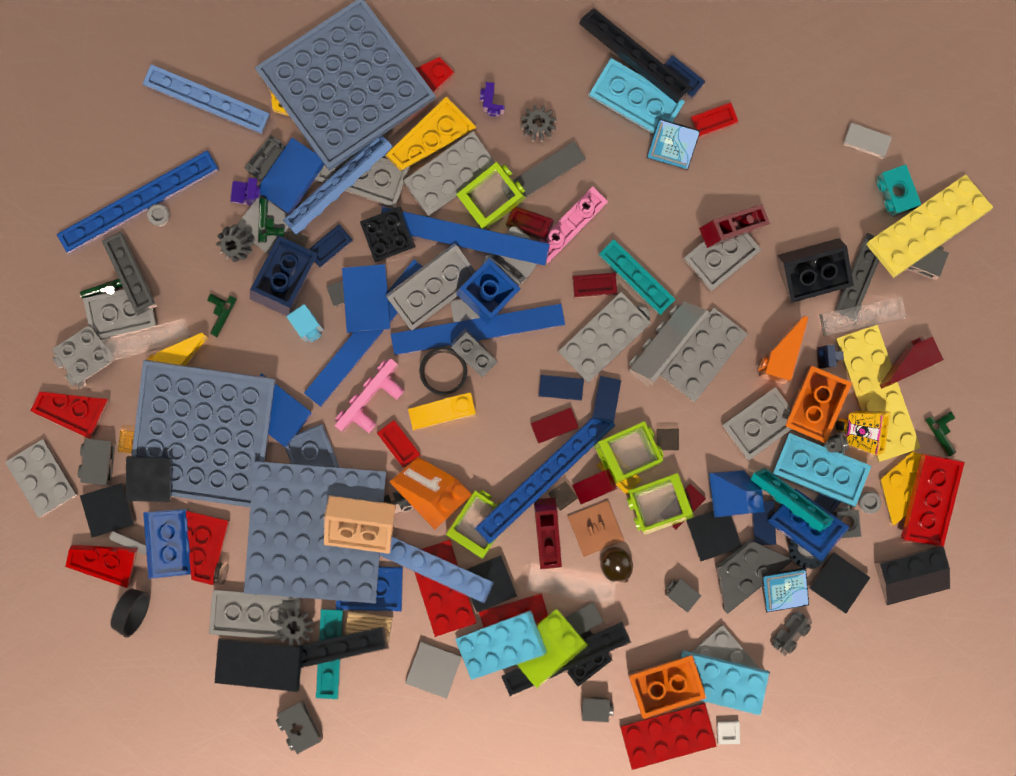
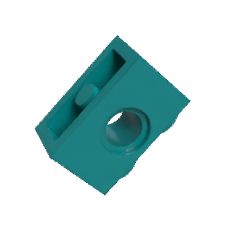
M906 164L885 171L877 177L878 189L884 193L886 199L884 201L885 208L888 213L891 212L892 217L922 205ZM893 187H899L902 195L896 196L893 193Z

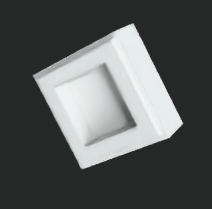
M716 721L717 744H740L739 721Z

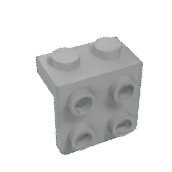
M516 226L511 227L506 233L533 240ZM491 253L482 261L484 264L490 258L519 287L523 285L538 265Z
M85 327L52 349L55 356L52 360L59 369L64 368L67 373L65 378L71 386L76 385L78 389L86 385V379L113 362L112 355L91 327Z

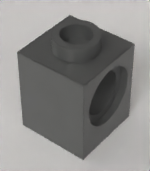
M852 506L838 507L839 512H834L833 515L841 521L845 516H848L852 522L842 538L861 537L859 510H852Z
M680 578L677 581L673 579L666 587L668 591L666 596L687 613L702 596Z
M582 696V721L609 722V717H613L614 703H610L609 698Z

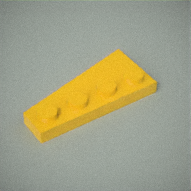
M445 97L386 154V157L401 172L475 130L476 126Z

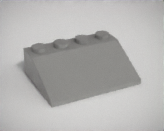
M683 302L681 306L676 304L669 313L672 316L667 323L663 320L656 329L658 335L654 340L650 337L642 346L645 349L642 355L636 354L630 361L629 365L631 368L629 372L646 386H651L708 316L709 312L687 302Z

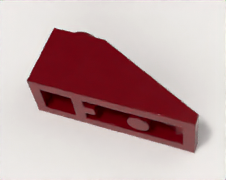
M760 204L714 219L700 227L699 230L706 247L709 248L765 227L770 222L763 205Z
M921 336L911 341L912 346L904 349L880 383L881 389L944 360L933 336L927 339Z
M555 497L537 499L534 502L540 569L562 567L556 499Z

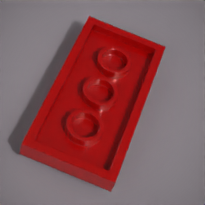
M921 454L901 535L902 539L944 547L965 462Z
M451 540L421 549L459 566ZM414 571L435 637L477 624L467 595Z
M705 703L620 726L632 770L717 747Z

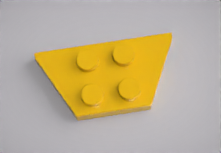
M911 451L879 479L881 490L884 493L885 505L890 516L889 521L892 526L896 525L907 515L921 454L915 451Z

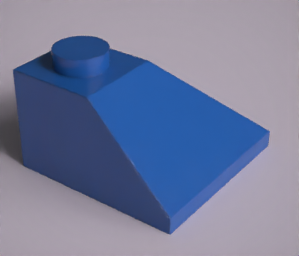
M744 470L709 473L714 517L765 512L762 489L751 481V477Z

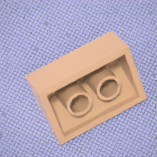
M329 496L325 513L324 545L390 554L396 505Z

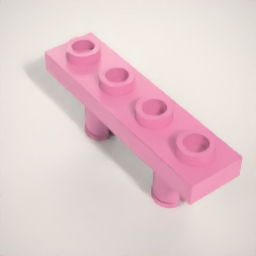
M594 187L553 226L546 240L541 239L539 241L550 244L547 264L608 203Z
M390 358L388 362L384 360L377 368L379 373L375 378L370 377L363 385L365 390L360 395L356 394L350 400V408L346 412L344 410L341 411L336 417V428L344 432L350 423L355 422L369 434L376 427L377 424L363 413V408L379 389L385 390L396 400L404 393L405 390L394 382L390 376L398 367L396 362Z

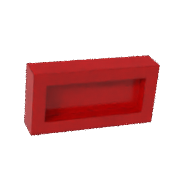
M731 102L690 118L693 127L701 130L698 138L739 123Z
M395 420L377 432L378 436L403 468L421 455Z

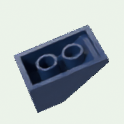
M278 236L250 289V300L285 316L291 314L318 253Z

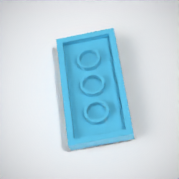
M610 58L589 93V97L652 134L655 132L659 118L673 122L685 102L681 100L678 104L675 103L645 77Z
M789 433L773 474L856 507L871 466L846 455L843 456L841 453L829 452L821 445Z
M531 611L455 639L471 680L547 653Z
M685 650L682 651L681 658L693 656L706 695V699L700 701L761 715L770 671Z

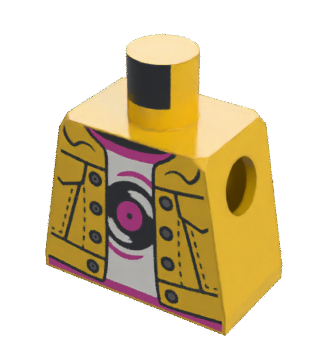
M854 411L849 413L848 419L838 418L836 430L846 432L848 445L874 455H880L885 452L891 412Z

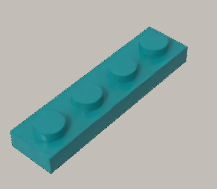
M614 239L598 254L659 315L676 300Z
M766 468L753 474L751 481L757 484L763 491L772 495L778 503L788 507L794 515L808 522L809 526L821 532L832 524L834 518Z
M321 609L319 641L342 636L344 610ZM341 659L317 665L316 698H339Z

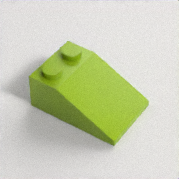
M557 609L537 626L547 653L517 664L537 689L588 646Z

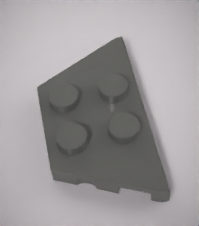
M748 540L716 566L717 577L720 580L719 589L724 604L722 605L723 610L727 614L763 586L762 575L780 572L792 562V559L753 540Z

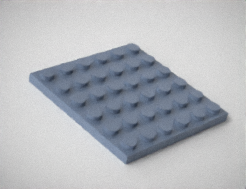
M364 0L354 1L255 67L256 72L329 171L436 99L435 94Z
M143 360L132 456L172 458L171 496L250 507L254 461L265 462L276 378Z
M254 461L244 593L376 603L380 552L324 545V525L329 496L384 503L386 471Z

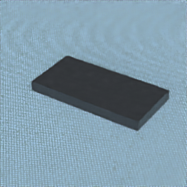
M218 639L214 683L299 692L303 647Z

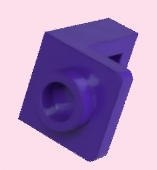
M486 82L485 88H481L480 101H484L483 112H486L488 116L499 117L500 114L505 113V106L493 104L495 83Z
M248 178L246 182L233 181L230 202L251 206L255 199L259 198L260 186H257V179Z

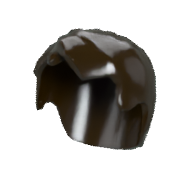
M612 547L601 555L600 567L608 580L626 583L633 571V561L624 549Z

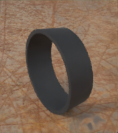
M435 348L422 359L419 369L420 378L424 386L431 392L439 395L451 394L460 389L467 377V365L465 360L452 348ZM449 353L457 357L461 362L463 378L460 384L453 390L438 391L427 383L424 373L425 366L434 355Z
M132 588L127 590L114 608L111 617V628L126 638L132 636L146 616L150 602L149 594Z

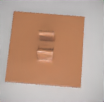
M608 500L567 516L584 557L624 541Z

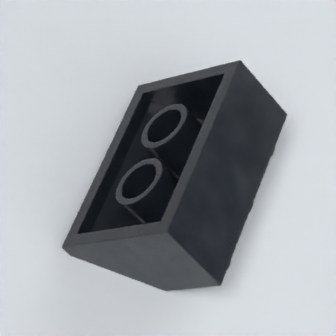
M840 238L777 255L780 274L791 303L854 286L848 249Z
M942 546L928 548L875 563L886 605L950 589V567L945 549Z

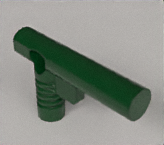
M264 198L259 199V243H266L267 236L270 235L285 236L284 227L274 228V220L267 219L268 199ZM263 228L267 230L265 234H261Z
M118 278L80 291V295L83 299L103 292L113 294L115 289L121 287L122 284Z
M210 294L207 301L216 305L213 313L219 316L210 334L218 337L237 299L229 295L227 301ZM225 304H230L228 310L225 309Z
M949 412L936 421L933 416L925 419L926 423L948 456H952L956 453V450L945 435L950 433V429L946 424L954 420L955 416L952 412ZM934 423L938 424V428L936 430L932 426Z

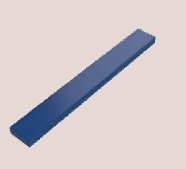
M207 150L56 235L66 253L69 254L145 212L151 206L163 202L215 173L219 169Z
M382 207L381 213L389 211L391 208ZM403 211L412 236L451 245L455 243L460 247L544 266L547 263L550 244Z
M413 260L391 286L388 293L423 266L416 260ZM389 302V314L391 323L393 319L398 315V312ZM384 330L353 333L304 394L322 407Z
M555 304L499 314L488 324L481 318L412 331L392 333L391 339L394 355L396 356L451 346V342L465 328L480 341L565 326L562 304Z
M591 418L474 529L490 545L616 425Z

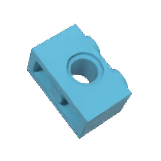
M305 304L286 316L305 342L309 340L314 342L322 336L321 332L324 329Z

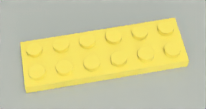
M964 175L872 238L866 245L892 277L895 278L990 212L993 206L968 176Z
M878 325L836 338L835 341L839 351L844 353V360L842 361L849 381L852 382L851 387L859 410L891 412L885 452L875 455L877 461L881 462L920 449L921 447L898 382L882 389L880 387V383L892 368V364Z

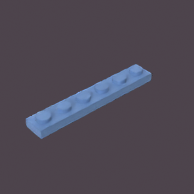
M152 64L143 81V85L261 135L271 116L268 112Z
M380 136L362 148L283 221L295 234L305 229L309 222L320 215L331 202L337 200L341 193L352 186L363 173L369 171L372 165L384 157L393 146L387 139Z
M392 537L390 554L380 553V556L483 603H485L494 583L395 537Z

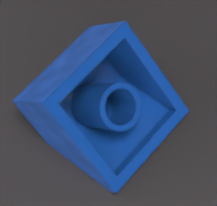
M489 258L459 288L456 295L488 324L521 288Z

